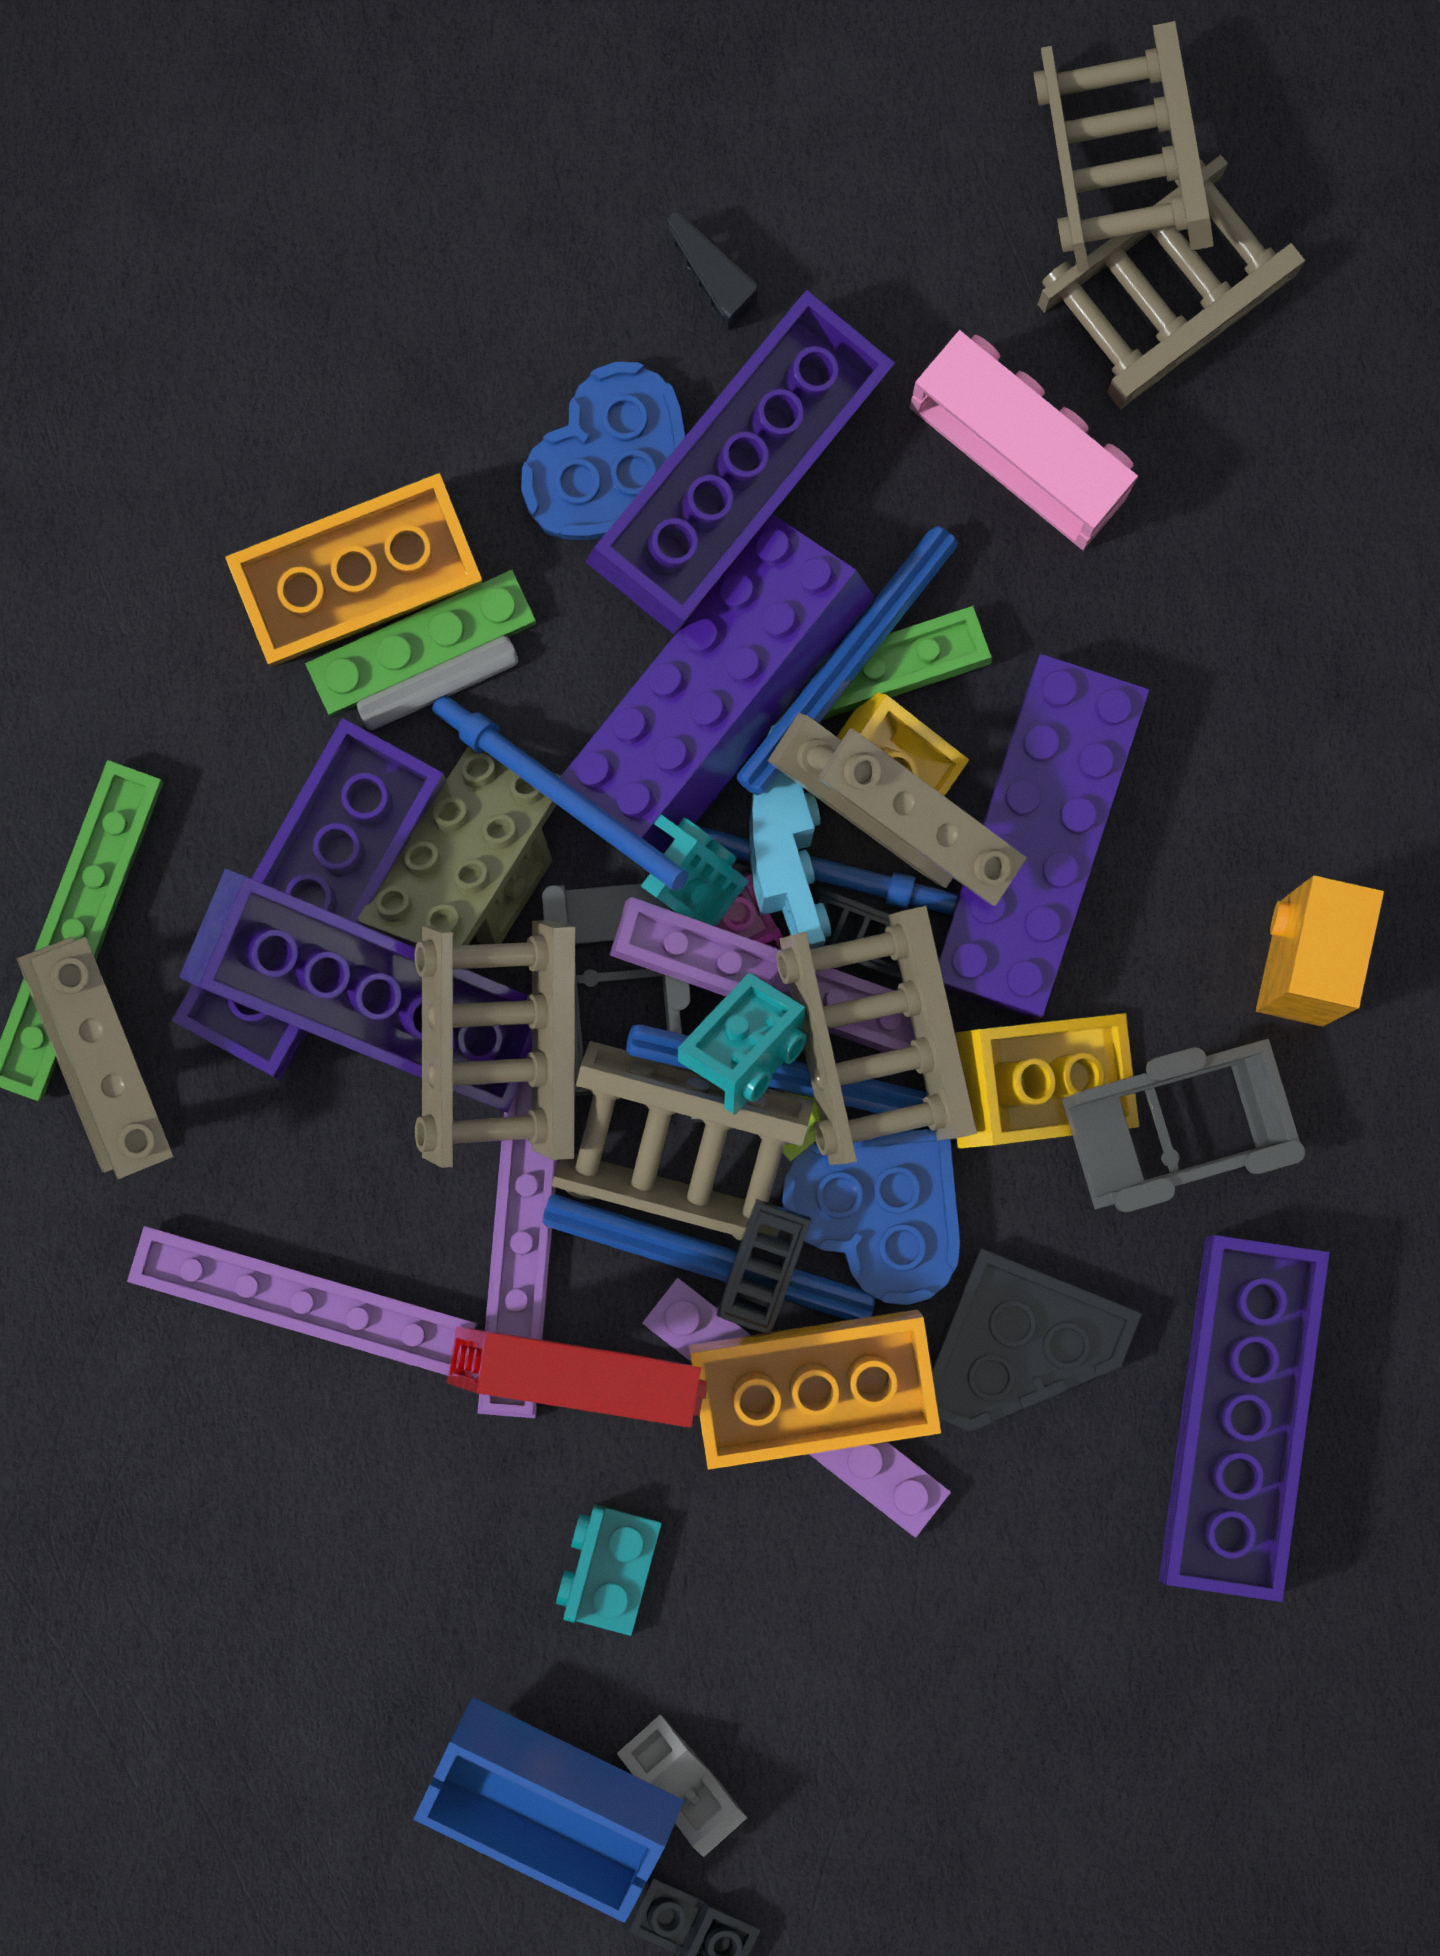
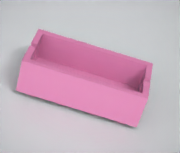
M959 330L915 382L910 409L1075 545L1084 550L1127 499L1138 475L1130 470L1134 466L1132 461L1114 445L1106 444L1103 448L1086 434L1089 427L1076 413L1065 407L1058 411L1042 398L1045 392L1032 377L1022 371H1018L1014 375L998 362L1000 358L999 352L988 341L978 335H974L970 339Z

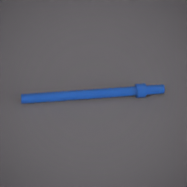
M448 695L436 699L432 712L459 732V739L477 753L487 752L673 891L680 890L686 884L689 874L685 869L499 734V726L480 712L472 714Z
M698 826L710 835L713 840L738 857L737 860L750 863L749 839ZM809 855L814 878L817 881L885 898V904L905 910H907L908 905L916 907L926 906L927 910L953 916L958 898L956 893L914 883L916 877L893 871L891 877Z

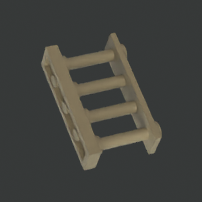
M1175 21L1153 25L1156 48L1145 50L1146 56L1057 73L1052 46L1041 48L1044 70L1033 72L1039 106L1050 104L1068 217L1057 218L1063 253L1074 251L1078 272L1089 270L1086 242L1174 225L1176 231L1188 230L1191 251L1214 246ZM1149 78L1151 84L1162 82L1164 96L1153 98L1154 104L1065 121L1061 100L1063 95ZM1158 127L1159 133L1170 131L1173 145L1162 147L1163 153L1073 170L1069 144ZM1167 176V181L1179 179L1181 195L1172 196L1171 203L1081 220L1077 193Z
M1221 155L1207 166L1202 160H1200L1209 215L1248 264L1245 267V271L1249 275L1234 287H1231L1227 281L1221 284L1195 250L1191 251L1190 243L1180 231H1176L1175 225L1112 237L1087 256L1089 270L1078 272L1077 264L1073 267L1069 261H1066L1050 272L1042 281L1046 288L1042 290L1038 302L1041 310L1046 313L1063 300L1115 365L1111 371L1116 377L1112 379L1107 393L1120 410L1297 276L1305 262L1292 243L1277 254L1271 247L1265 250L1214 186V184L1221 180L1228 164ZM1179 179L1175 180L1178 188L1155 205L1171 203L1172 196L1181 195ZM1150 233L1155 236L1203 297L1200 303L1205 309L1189 321L1183 315L1176 317L1126 254L1127 250ZM1106 266L1159 331L1156 338L1160 343L1144 355L1139 349L1134 351L1130 349L1081 287V285Z
M798 713L767 760L778 770L941 887L946 888L952 878H954L987 903L996 906L1027 859V857L854 729L850 728L844 738L840 740L808 715Z
M926 906L887 915L890 926L886 927L883 934L814 949L809 947L806 932L779 939L782 950L777 951L776 961L780 978L784 984L790 985L792 999L805 1007L804 1033L807 1035V1040L804 1046V1053L820 1120L815 1122V1139L820 1153L823 1156H828L829 1165L857 1162L853 1143L928 1126L932 1131L935 1130L937 1140L956 1139L977 1134ZM890 956L894 961H898L902 983L898 985V990L827 1006L822 1005L815 972ZM902 1012L906 1017H910L915 1040L911 1041L910 1047L835 1063L828 1029ZM914 1069L919 1074H923L927 1096L924 1097L922 1104L848 1120L841 1086Z
M556 920L532 921V936L527 939V942L453 946V932L434 925L422 926V941H419L415 948V967L418 975L422 977V1117H418L415 1123V1140L418 1150L422 1152V1158L441 1168L453 1167V1144L528 1139L533 1151L551 1160L574 1159L575 927ZM528 966L529 970L532 971V994L525 1001L453 1004V969ZM528 1024L529 1028L532 1029V1052H529L526 1058L453 1062V1028ZM528 1082L532 1087V1110H528L526 1116L453 1120V1086Z
M69 937L16 958L101 1171L105 1173L113 1169L117 1179H120L172 1158L173 1154L87 938L83 937L74 941L73 937Z
M590 1041L581 1063L576 1086L589 1089L593 1093L579 1154H574V1159L559 1160L552 1186L564 1189L576 1198H598L732 1234L740 1241L755 1200L759 1199L769 1203L784 1145L791 1143L803 1146L814 1101L767 1088L759 1100L756 1102L749 1100L736 1115H733L724 1109L725 1091L696 1072L678 1066L631 1056L626 1050ZM620 1098L646 1104L649 1108L634 1169L601 1161L615 1101ZM676 1113L702 1119L705 1123L690 1184L656 1176L672 1115ZM732 1128L758 1134L762 1139L746 1199L712 1191L727 1132ZM761 1223L758 1232L777 1239L779 1229Z

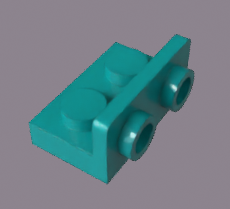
M660 814L654 824L674 839L664 855L688 872V880L680 890L673 891L652 874H649L641 887L676 913L716 927L749 882L748 879L732 868L738 857L685 817L677 826Z
M748 973L678 1047V1062L725 1091L724 1109L736 1115L749 1100L756 1102L762 1097L771 1082L772 1075L784 1062L791 1064L802 1052L807 1040V1035L804 1033L805 1007L751 973Z
M597 1504L594 1505L591 1516L580 1514L571 1544L572 1548L582 1550L576 1573L564 1571L556 1604L566 1607L563 1620L572 1623L577 1621L631 1636L662 1522Z

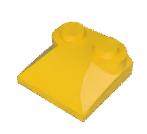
M876 693L866 703L859 706L837 735V738L842 740L850 728L856 730L943 796L946 795L969 761L968 758L892 698L882 693Z

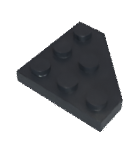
M980 1248L932 1367L939 1419L971 1432L1093 1378L1121 1368L1142 1313Z

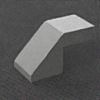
M661 1714L617 1753L634 1776L684 1800L675 1824L692 1847L703 1857L747 1819V1816L720 1781Z

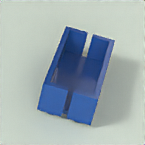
M472 1697L413 1820L625 1923L667 1844L684 1800Z

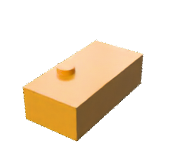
M440 473L225 557L266 661L271 667L432 605L482 583V578Z
M1313 875L1281 901L1278 900L1270 927L1272 938L1256 1012L1323 1027L1359 1009L1384 891Z
M919 1310L689 1345L692 1366L701 1367L699 1379L706 1380L707 1382L706 1399L702 1398L700 1423L708 1470L941 1433L924 1317Z

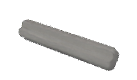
M501 636L360 700L357 703V710L365 727L368 730H375L434 703L436 699L444 695L450 696L516 666L518 663L517 653L510 639L507 636Z

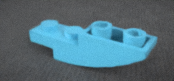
M776 725L771 726L769 733L773 730V728ZM781 772L766 792L758 796L752 794L749 820V858L753 888L760 916L782 910L789 934L794 935L806 932L810 949L824 946L825 937L831 936L829 918L823 903L814 904L808 884L814 883L815 878L807 850L798 851V849L810 847L815 829L814 826L820 825L819 809L813 794L810 792L804 793L802 786Z

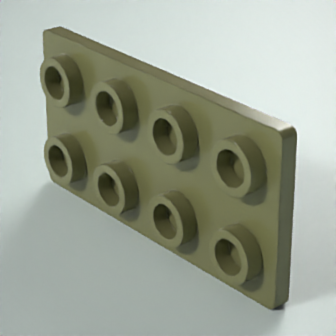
M468 746L373 900L360 913L358 917L360 925L416 948V944L419 941H422V926L434 925L453 932V946L469 945L474 935L479 943L501 944L553 861L542 827L557 804L487 752L477 753Z

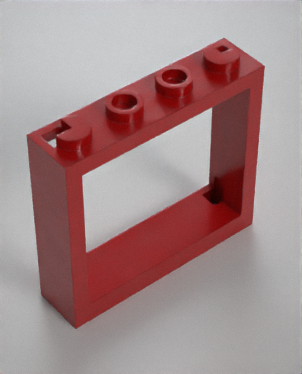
M456 1326L447 1384L478 1394L690 1428L692 1427L693 1415L700 1416L702 1398L706 1399L707 1393L706 1380L699 1379L701 1367Z

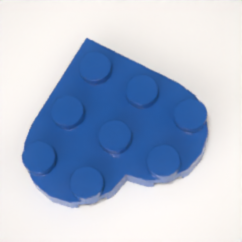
M613 362L596 368L590 373V377L578 386L574 398L569 403V425L547 433L543 440L531 450L527 461L524 462L522 467V495L529 514L539 524L544 533L550 536H558L565 540H592L602 538L685 438L681 408L673 387L669 383L667 384L659 374L645 369L644 365L638 362Z
M924 1129L904 1131L856 1142L853 1145L857 1162L841 1165H829L828 1156H823L820 1153L817 1143L812 1144L803 1153L798 1155L793 1160L784 1178L782 1203L785 1209L811 1217V1222L804 1239L805 1243L811 1244L822 1251L844 1253L850 1274L859 1284L861 1290L884 1303L910 1305L930 1299L948 1284L952 1273L958 1265L960 1248L950 1139L937 1140L935 1130Z

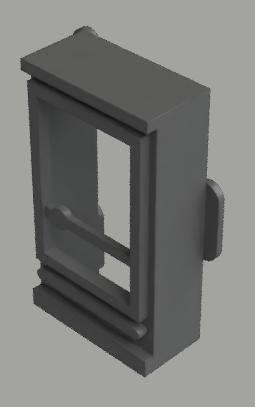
M642 884L566 890L564 885L549 886L542 894L544 920H556L574 926L575 945L614 941L625 901L630 897L670 911L671 908L642 888ZM575 965L574 1096L593 1094L589 1089L576 1086L580 1066L584 1058L577 984L594 987L598 982L662 977L667 1031L682 1034L680 1010L687 1008L690 1003L689 983L650 969L606 973L587 970L583 975H576Z
M1269 1039L1206 1056L1202 1049L1197 1047L1171 1053L1150 1060L1146 1066L1147 1073L1080 1091L1062 1098L1095 1210L1115 1204L1119 1211L1124 1213L1170 1200L1175 1194V1186L1244 1166L1252 1174H1261L1299 1163L1305 1156V1149L1300 1143ZM1231 1066L1256 1148L1179 1170L1177 1163L1180 1157L1178 1152L1173 1150L1155 1087ZM1144 1090L1163 1149L1161 1160L1169 1169L1168 1174L1147 1180L1143 1178L1119 1098Z

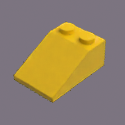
M1126 1013L955 1033L977 1134L956 1138L957 1147L991 1146L1072 1136L1062 1098L1080 1091L1133 1077ZM1136 1094L1119 1097L1128 1128L1139 1127Z

